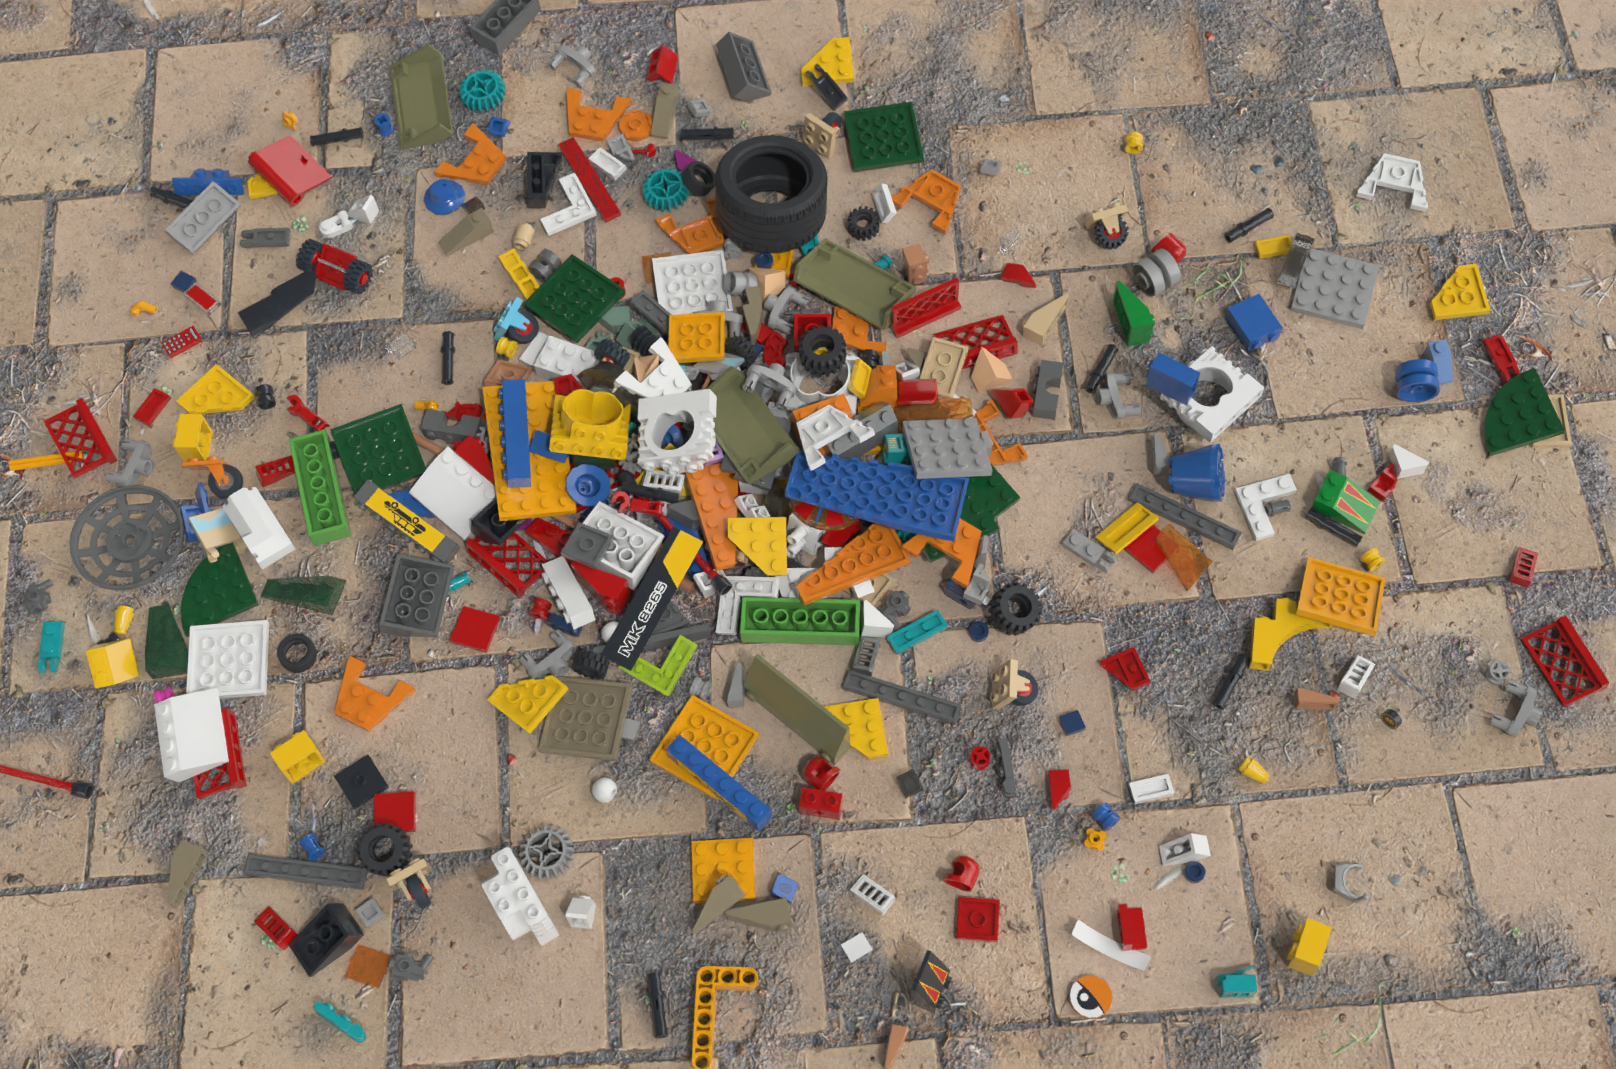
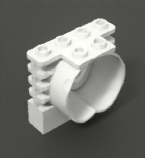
M1213 346L1208 350L1204 349L1200 353L1199 358L1196 361L1192 360L1187 366L1201 372L1198 381L1215 382L1228 391L1229 394L1221 396L1218 405L1213 407L1204 406L1197 403L1193 398H1191L1188 405H1184L1162 393L1160 396L1162 401L1169 403L1168 406L1170 408L1174 407L1177 410L1179 418L1186 425L1193 428L1210 443L1262 396L1264 386L1248 373L1243 375L1240 372V368H1235L1230 360L1226 361L1223 358V354L1215 352Z
M821 347V348L827 349L829 352L832 351V350L829 349V348ZM799 353L787 354L784 377L790 380L797 389L794 397L790 399L788 406L800 409L845 394L853 417L856 416L857 396L848 389L854 361L859 357L846 356L845 365L843 364L841 370L837 369L835 374L841 380L843 387L836 393L827 395L820 391L811 394L804 393L799 389L802 380L810 374V371L806 372L804 370Z
M710 389L639 399L638 421L641 423V426L639 427L640 437L638 438L640 443L638 453L640 455L637 463L645 470L662 467L670 475H678L682 472L695 473L697 470H703V464L714 459L712 451L715 447L716 437L713 429L715 428L713 418H716L717 396ZM694 420V431L686 444L674 450L661 449L663 437L673 424L677 422L689 424Z
M506 847L492 855L491 859L498 872L480 883L512 940H516L531 930L541 946L558 937L559 933L511 849Z

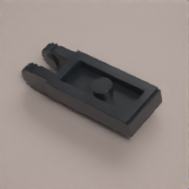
M819 64L814 65L815 70L820 75L818 79L810 70L805 73L835 111L848 101V97L831 76Z

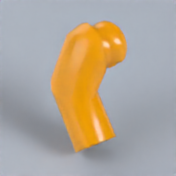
M139 301L132 304L130 314L135 317L139 316V313L143 311L155 314L157 306L146 301Z
M435 400L415 401L414 407L415 410H437L439 405Z

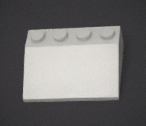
M449 447L434 459L409 491L412 497L464 541L473 534L471 532V520L496 498L495 486Z
M599 501L583 524L613 535L614 540L597 569L627 579L629 588L634 590L645 575L664 539V535L623 513H618L614 508Z
M213 688L170 697L154 704L164 778L182 782L229 762L218 689Z

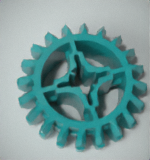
M485 69L480 72L476 70V73L470 72V76L465 75V80H461L459 95L462 103L468 109L472 108L474 112L478 109L480 112L483 110L488 112L489 108L495 110V105L500 106V101H504V96L506 95L505 83H503L501 76H498L497 72L493 73L491 69L487 72Z
M661 167L660 171L654 169V174L649 173L648 178H645L642 185V194L646 204L649 203L650 208L654 207L656 211L661 209L663 213L665 209H668L670 212L672 208L678 210V205L683 206L684 201H687L690 191L683 183L682 172H677L676 168L672 171L669 167L667 170Z

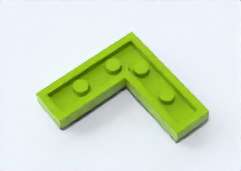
M680 635L661 669L641 657L638 658L632 671L620 665L618 668L669 697L698 645Z

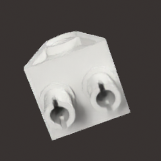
M794 511L789 516L786 531V540L790 544L787 547V556L794 558L801 549L814 556L822 545L821 539L830 527L826 526V521L822 520L814 526L807 523L812 516L811 514L806 520Z

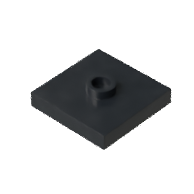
M369 754L334 776L354 810L374 798V794H380L389 788Z

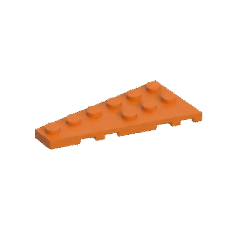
M722 463L704 466L703 470H697L695 473L684 472L715 571L734 568L736 545L728 539V518H737V505L734 500L738 497V480L733 479L735 474L721 472Z
M877 523L872 524L868 527L867 531L860 536L858 535L837 552L836 556L830 561L827 560L820 569L811 573L796 585V591L803 605L909 565L911 559L907 552L902 550L903 544L894 528Z

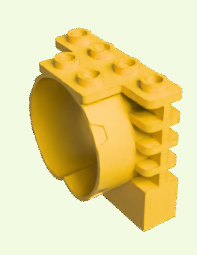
M578 389L567 396L555 395L549 450L557 453L625 460L631 404L621 403L613 394L603 391L594 393L590 390Z

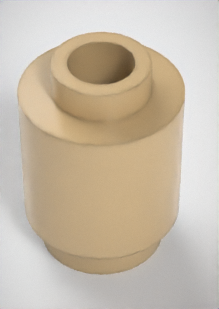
M522 223L517 226L513 238L514 248L525 251L530 246L535 232L530 224Z

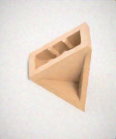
M750 267L749 273H753L757 277L758 286H760L762 307L764 309L770 294L778 296L785 289L786 270Z
M981 347L971 375V380L978 393L1012 381L1006 365L985 348Z
M659 354L634 358V377L637 381L643 382L659 366Z

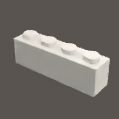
M564 556L542 564L544 570L541 573L545 584L549 583L550 586L548 588L552 597L556 596L557 599L555 601L559 610L563 609L564 613L562 614L566 623H570L573 629L595 621L592 607Z

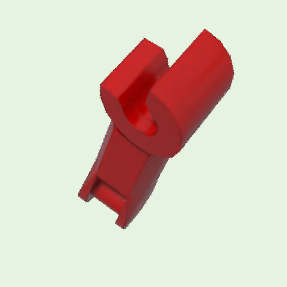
M289 395L287 397L290 404L294 406L287 409L292 416L300 417L316 431L330 427L326 421L308 409L299 396Z
M623 491L616 492L611 500V505H615L617 502L623 503L620 505L618 513H624L630 508L629 511L649 514L656 517L663 516L662 507L665 506V503L660 501L631 498L630 501L629 496Z

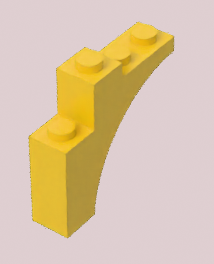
M1289 598L1277 599L1273 608V620L1268 617H1255L1252 624L1249 669L1269 671L1274 654L1287 639L1302 631L1315 628H1333L1334 625L1296 615L1297 601H1292Z

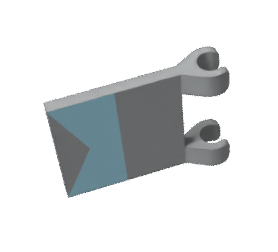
M725 352V361L698 362L694 366H688L686 368V372H689L687 378L694 380L700 371L711 374V379L715 381L730 366L737 368L745 359Z

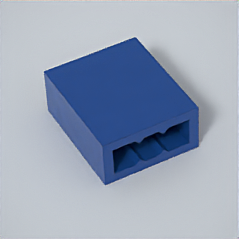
M1260 293L1227 308L1225 318L1247 351L1253 348L1258 349L1264 343L1273 342L1280 337L1282 326Z
M1158 353L1156 358H1152L1147 368L1149 369L1145 376L1148 378L1146 386L1184 405H1188L1196 391L1201 372L1164 354Z

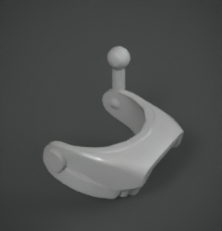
M1340 864L1334 866L1333 891L1342 898L1354 903H1360L1362 900L1367 901L1369 899L1368 894L1364 893L1361 897H1357L1348 890L1345 883L1346 872L1349 869H1363L1362 864Z

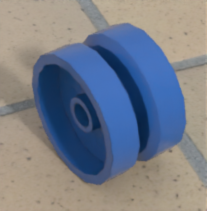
M1414 359L1398 365L1395 369L1398 398L1407 402H1423L1436 397L1440 392L1439 380L1437 379L1439 376L1437 364L1426 359Z

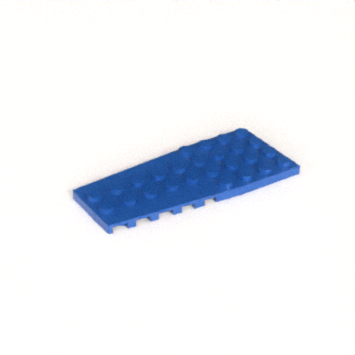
M799 449L800 451L796 454L785 489V497L894 529L952 542L955 541L969 478L916 479L913 466L890 462H888V465L878 464L877 460H870L868 463L859 461L857 457H851V460L842 459L837 454H833L832 457L823 456L826 463L810 471L806 455L801 452L802 449Z

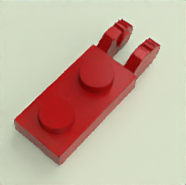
M1502 334L1483 340L1482 343L1495 368L1500 373V378L1504 384L1511 380L1507 370L1511 369L1513 378L1521 374L1517 367L1518 364Z

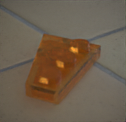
M1169 523L1155 537L1156 542L1182 585L1188 591L1213 561Z

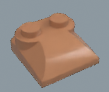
M498 359L485 379V387L503 385L502 380L525 379L526 382L533 371V367Z

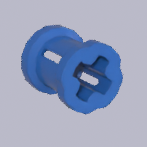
M385 113L377 115L375 117V124L378 126L380 135L388 136L392 134L394 128L390 123V117Z
M309 834L299 841V845L308 854L307 858L309 861L317 860L325 853L324 848L320 847L316 841L317 837L314 834Z

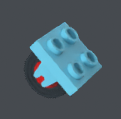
M516 297L514 302L510 301L493 330L496 333L493 339L499 341L506 332L511 340L516 341L518 344H527L532 342L537 336L539 325L536 318L528 312H518L523 301L522 299Z

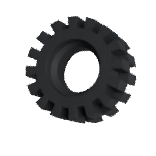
M859 206L858 210L854 208L853 212L849 213L847 218L848 232L852 234L853 238L856 236L857 240L863 238V241H866L868 237L871 240L872 236L875 237L876 233L879 232L880 219L877 211L873 212V208L868 210V206H865L864 209H862V206ZM867 220L870 222V225L860 227L857 225V222Z
M736 335L725 343V352L743 357L745 361L740 365V368L744 371L757 359L755 356L757 351H753L755 347L750 345L751 341L747 342L746 337L742 339V336Z
M579 650L575 654L572 670L576 673L579 672L578 674L584 675V677L600 680V678L604 679L606 677L610 661L598 653L594 654L592 651Z

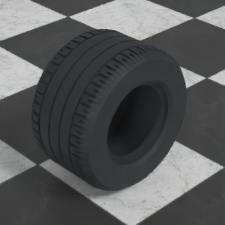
M778 135L753 137L733 146L721 158L715 173L716 216L723 232L729 239L741 247L761 253L788 252L810 242L819 233L826 218L828 177L822 159L813 149L802 142ZM774 190L786 193L792 199L780 203H763L750 197L762 191Z

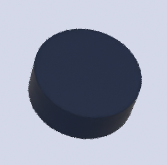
M760 252L755 258L757 268L770 269L774 263L773 256L770 253Z
M974 622L969 628L970 638L975 642H983L987 639L989 633L988 626L983 622Z
M1196 861L1188 863L1184 869L1186 880L1194 884L1201 882L1206 874L1204 866Z

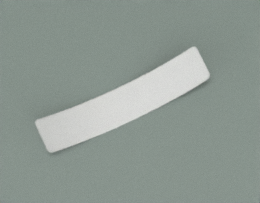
M1080 920L1077 921L1072 932L1074 937L1090 947L1134 968L1145 971L1150 961V955L1139 951H1122L1120 943L1093 930Z

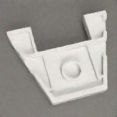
M1385 153L1369 177L1366 178L1364 184L1359 188L1356 197L1372 200L1376 185L1413 193L1410 209L1426 212L1428 208V203H1426L1425 199L1426 192L1423 188L1420 161Z
M661 337L648 351L653 355L659 354V360L662 363L643 382L640 383L625 370L613 383L619 388L621 386L628 389V392L633 395L638 394L644 398L684 393L692 385Z
M827 405L797 422L810 471L826 463L825 458L818 449L849 431L860 443L875 435L873 428H867L862 425V422L852 420L847 414L831 405Z
M842 547L825 548V562L827 560L830 561L836 556V553ZM787 568V576H775L780 579L779 590L782 598H800L796 591V585L820 568Z

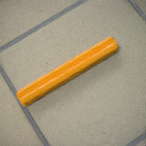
M76 451L66 452V455L73 457ZM80 451L78 458L84 459L83 452ZM57 453L9 460L8 466L9 469L14 471L65 464L62 455Z

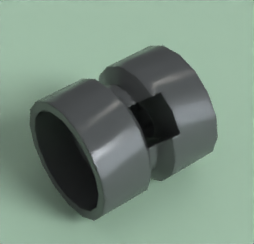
M543 249L537 256V259L528 266V270L534 278L544 283L552 275V272H555L560 267L562 262L554 252L549 249Z

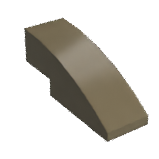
M760 286L745 289L747 304L742 305L743 317L749 339L752 342L751 345H755L762 323Z

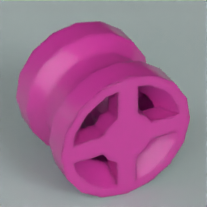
M171 686L165 687L162 691H154L156 704L170 697H175Z

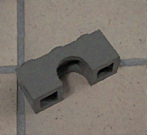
M1041 360L1040 367H1036L1035 377L1038 378V383L1034 382L1033 393L1036 394V398L1033 399L1034 403L1030 407L1031 410H1034L1033 417L1055 420L1059 395L1051 394L1046 389L1049 387L1060 388L1063 362Z
M427 409L421 430L427 439H440L453 443L454 441H464L469 435L475 439L477 433H481L479 427L484 426L480 417L462 415L461 421L457 425L447 426L448 419L445 412Z

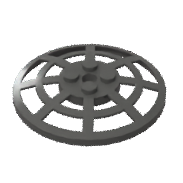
M127 485L109 490L91 501L76 519L69 541L72 561L86 580L104 589L115 591L130 590L147 585L164 574L175 562L181 551L185 535L182 514L176 504L166 494L152 487ZM146 494L154 498L149 507L144 505H127L124 495ZM117 498L119 508L108 513L101 521L90 516L101 505ZM161 500L173 510L178 521L168 525L164 517L156 511ZM130 511L146 512L142 520L130 519L129 515ZM121 514L122 521L113 528L106 525L114 517ZM154 516L160 522L162 528L152 532L148 524ZM86 522L95 528L91 536L90 549L78 550L79 536ZM180 528L176 550L172 556L165 554L169 545L170 532ZM102 531L107 534L106 545L97 547V540ZM164 535L161 550L153 549L154 539ZM134 537L133 543L126 544L128 538ZM110 553L114 560L107 567L101 562L99 554ZM146 555L155 558L148 565L140 569L139 560L143 559ZM92 556L95 564L103 572L96 579L93 578L84 569L80 557ZM160 560L167 562L158 572L141 581L142 573L153 568ZM121 562L131 563L132 567L130 572L115 571V569ZM110 575L116 577L133 576V584L113 586L103 582Z

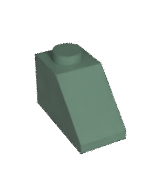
M630 306L612 307L598 323L613 335H619L625 322L632 321Z
M649 320L625 322L616 340L624 348L631 350L635 349V347L631 344L630 339L638 327L646 326L655 336L660 330Z

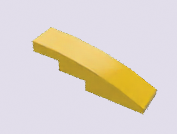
M513 248L500 255L499 260L525 301H527L540 286Z

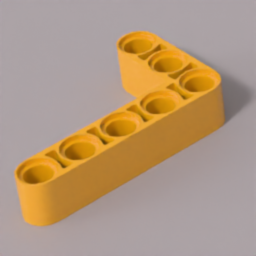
M704 966L698 970L692 1048V1065L694 1069H712L717 990L752 991L756 989L759 984V978L755 969L750 967ZM705 974L713 976L709 982H703L701 979ZM727 974L734 977L730 983L722 981L723 977ZM753 975L755 979L752 983H745L743 981L745 976ZM710 995L711 1000L708 1003L700 1002L701 997ZM703 1016L710 1017V1021L706 1025L699 1023L700 1018ZM707 1037L709 1043L706 1046H699L698 1041L700 1038ZM700 1059L708 1060V1064L704 1068L697 1067V1062Z

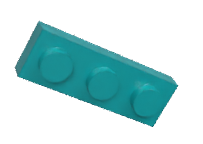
M936 610L887 636V640L896 655L947 629L948 624L939 610Z

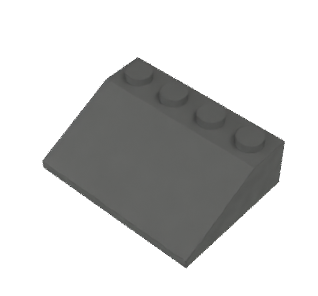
M397 554L379 623V632L406 637H438L455 565Z

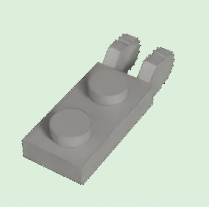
M1075 529L1071 531L1062 543L1064 548L1106 573L1109 572L1110 566L1100 560V558L1102 557L1113 564L1117 561V558L1112 553L1105 551L1104 548Z

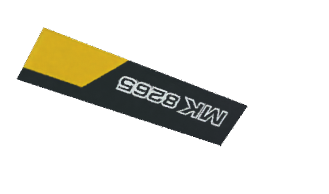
M675 527L672 528L601 656H605L606 659L632 671L703 541Z

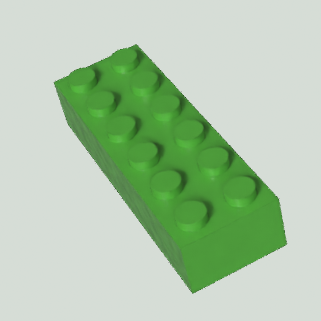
M326 429L289 439L308 535L314 546L352 536L337 465L330 446L331 439Z
M742 597L740 629L742 642L859 645L860 600L819 599L803 605L800 598Z

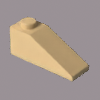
M1065 294L1033 312L1029 319L1026 318L1022 324L1023 337L1043 345L1068 306L1069 295Z

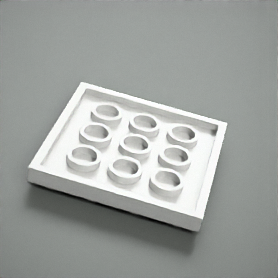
M723 250L652 258L658 303L672 315L692 314L695 311L710 310V300L727 301L726 311L733 312L731 295L727 294L724 290V278L727 270Z
M268 620L190 626L186 694L216 688L218 689L219 699L267 695Z

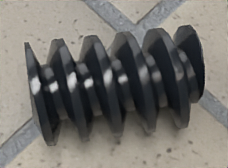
M640 326L633 332L630 342L644 357L653 355L648 350L658 339L646 326Z

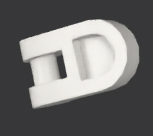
M340 211L336 216L324 220L319 226L321 234L326 238H332L351 230L353 225L348 220L347 212Z

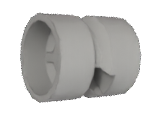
M729 271L724 278V290L729 295L746 296V288L758 286L757 277L753 273L744 272L742 274L737 271Z

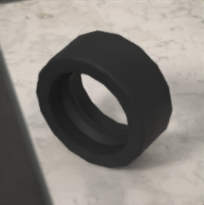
M701 161L691 162L682 172L684 185L698 196L707 195L715 187V173L708 165ZM694 173L699 175L703 179L704 183H701L695 177Z
M292 634L280 642L277 649V657L287 671L302 673L314 665L317 659V650L307 636ZM296 644L307 646L308 654L302 661L290 663L287 660L286 654L292 646Z

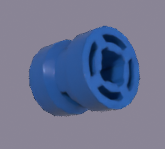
M1107 802L1103 803L1092 814L1096 821H1100L1101 827L1105 831L1111 829L1121 818L1117 813L1111 811V806Z

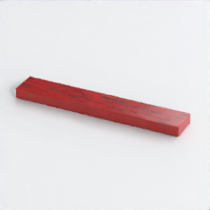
M572 137L559 143V149L605 223L621 216L619 208L575 138Z

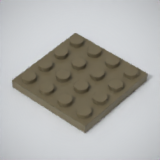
M556 676L569 689L547 714L539 752L616 761L633 686L628 683Z

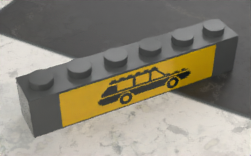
M367 480L355 494L356 505L361 510L370 511L372 513L371 516L378 522L384 521L386 527L393 533L398 531L402 534L400 537L407 543L413 542L419 552L422 554L427 552L431 555L430 559L432 561L448 564L460 550L455 541L370 480Z

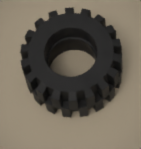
M820 325V328L814 326L811 331L807 330L805 335L801 336V341H799V356L806 372L810 371V374L813 376L818 374V377H822V375L829 377L830 373L834 375L837 373V369L841 370L846 362V341L842 333L839 334L836 328L832 330L831 326L825 328L824 325ZM821 347H826L832 350L829 354L826 355H818L814 353L816 349Z
M1020 582L1010 583L991 597L992 599L988 604L991 606L988 608V613H991L989 619L994 621L993 626L995 628L998 626L1001 633L1006 631V635L1014 634V636L1023 634L1040 620L1041 617L1039 615L1042 614V609L1039 607L1042 606V602L1038 601L1039 595L1033 593L1034 589L1032 587L1028 589L1027 584L1020 585ZM1008 600L1014 601L1020 606L1022 618L1015 617L1009 611Z
M387 823L376 824L377 826L372 825L368 827L369 831H364L362 833L364 835L363 838L358 839L360 846H356V851L359 852L357 858L361 860V866L366 868L368 872L381 876H388L399 868L404 870L403 866L408 865L410 862L408 858L412 857L410 849H413L412 844L409 843L411 839L406 835V832L397 826ZM390 838L394 843V853L389 860L380 862L375 855L376 845L380 840Z

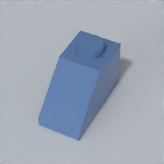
M1447 340L1428 342L1423 356L1426 360L1437 364L1439 385L1452 383V354Z

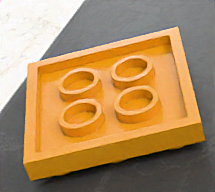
M724 312L669 315L668 348L678 363L725 361Z
M753 838L692 841L694 903H706L713 888L717 885L715 881L724 874L727 877L732 874L746 893L739 901L756 900Z

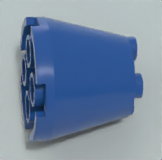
M1212 444L1170 456L1169 465L1172 468V473L1169 474V485H1171L1172 493L1212 502H1223L1222 497L1225 495V471L1223 461H1221V459H1224L1222 445Z

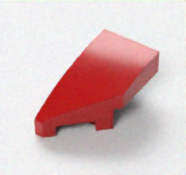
M1006 263L1001 276L1003 282L1020 283L1022 287L1036 288V283L1024 265Z
M457 402L453 409L444 412L447 419L460 422L462 415L480 417L483 407L480 404L461 405Z
M1390 463L1382 471L1381 475L1367 490L1382 502L1394 491L1395 484L1398 481L1397 476L1393 472V463Z
M1069 769L1048 770L1052 810H1056L1058 804L1063 799L1066 800L1069 797V791L1071 790Z

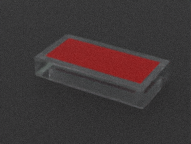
M197 282L183 293L186 299L208 316L222 305L217 298Z

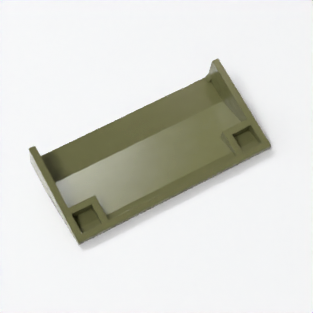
M428 43L389 66L401 150L440 143L453 135L442 53Z
M826 238L796 264L793 281L884 331L891 325V307L910 299L916 290L914 285Z
M730 366L707 388L717 396L716 418H713L715 428L713 429L716 440L750 485L787 464L800 450L754 389L752 393L747 392L749 387H747L746 391L743 390L742 386L746 381L745 375L738 369Z
M756 654L744 684L745 696L750 701L759 703L820 753V757L826 759L827 763L831 762L836 765L851 748L850 728L760 655Z

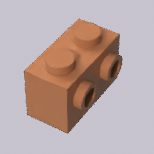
M920 243L903 248L902 268L908 283L913 285L926 281V274L929 273L927 253H923Z

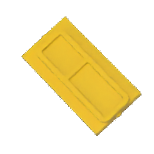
M1137 502L1095 538L1113 553L1118 554L1157 522L1159 518Z

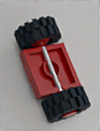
M313 239L305 240V243L301 244L302 248H299L298 251L300 252L296 255L298 257L296 259V266L299 269L317 274V279L356 294H362L366 291V287H369L368 283L372 281L370 278L373 277L371 264L357 259L358 256L328 243L322 244Z

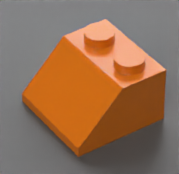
M880 365L871 370L866 395L860 399V407H871L880 401L889 403L891 406H897L896 365Z

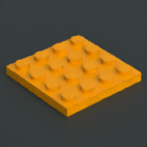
M1308 557L1296 615L1375 637L1386 578Z
M692 695L649 761L718 801L719 799L668 757L666 748L680 734L733 778L760 737V733Z

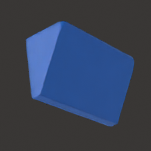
M536 430L529 452L565 464L569 454L551 452L549 450L551 434Z

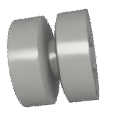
M1162 248L1150 254L1148 258H1143L1134 263L1132 267L1137 284L1149 297L1158 295L1165 288H1170L1181 280V273L1175 259L1168 251Z

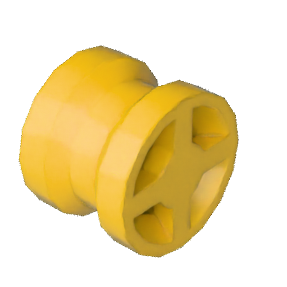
M1138 132L1128 133L1125 137L1127 143L1125 145L1126 152L1130 154L1140 153L1143 150L1142 134Z
M501 337L496 346V353L504 354L507 358L511 359L517 351L518 343L513 340L509 341L506 337Z
M1377 548L1370 549L1360 558L1363 563L1368 565L1367 569L1370 572L1381 567L1386 561L1384 557L1379 555Z

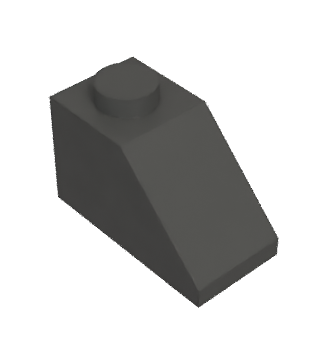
M693 500L668 505V518L691 530L696 528L702 529Z

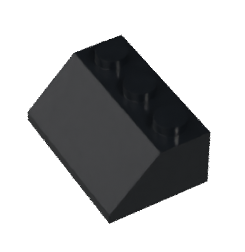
M495 498L471 520V532L484 543L501 545L529 518L499 521L497 499Z

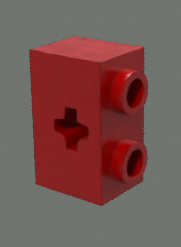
M802 787L799 812L803 815L840 820L843 793Z

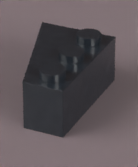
M527 152L528 208H546L562 165V152Z

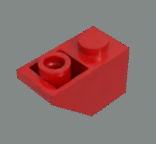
M1004 387L990 391L1010 419L1024 417L1034 403L1024 388Z

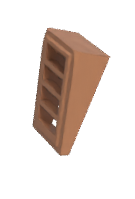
M1297 688L1294 694L1295 709L1335 710L1340 702L1339 698L1303 688Z
M891 1025L884 1069H891L908 1035V1027Z

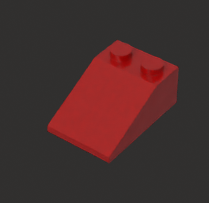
M573 561L571 565L576 580L607 612L623 614L631 596L627 579L598 569L595 570Z

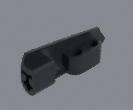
M305 271L275 287L269 296L237 312L253 339L259 337L314 293L317 274Z

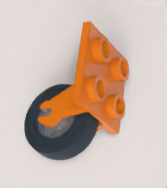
M207 457L206 461H200L199 458L188 459V462H182L183 467L193 471L210 470L208 486L211 492L220 498H228L243 487L241 472L236 467L224 462L223 459Z

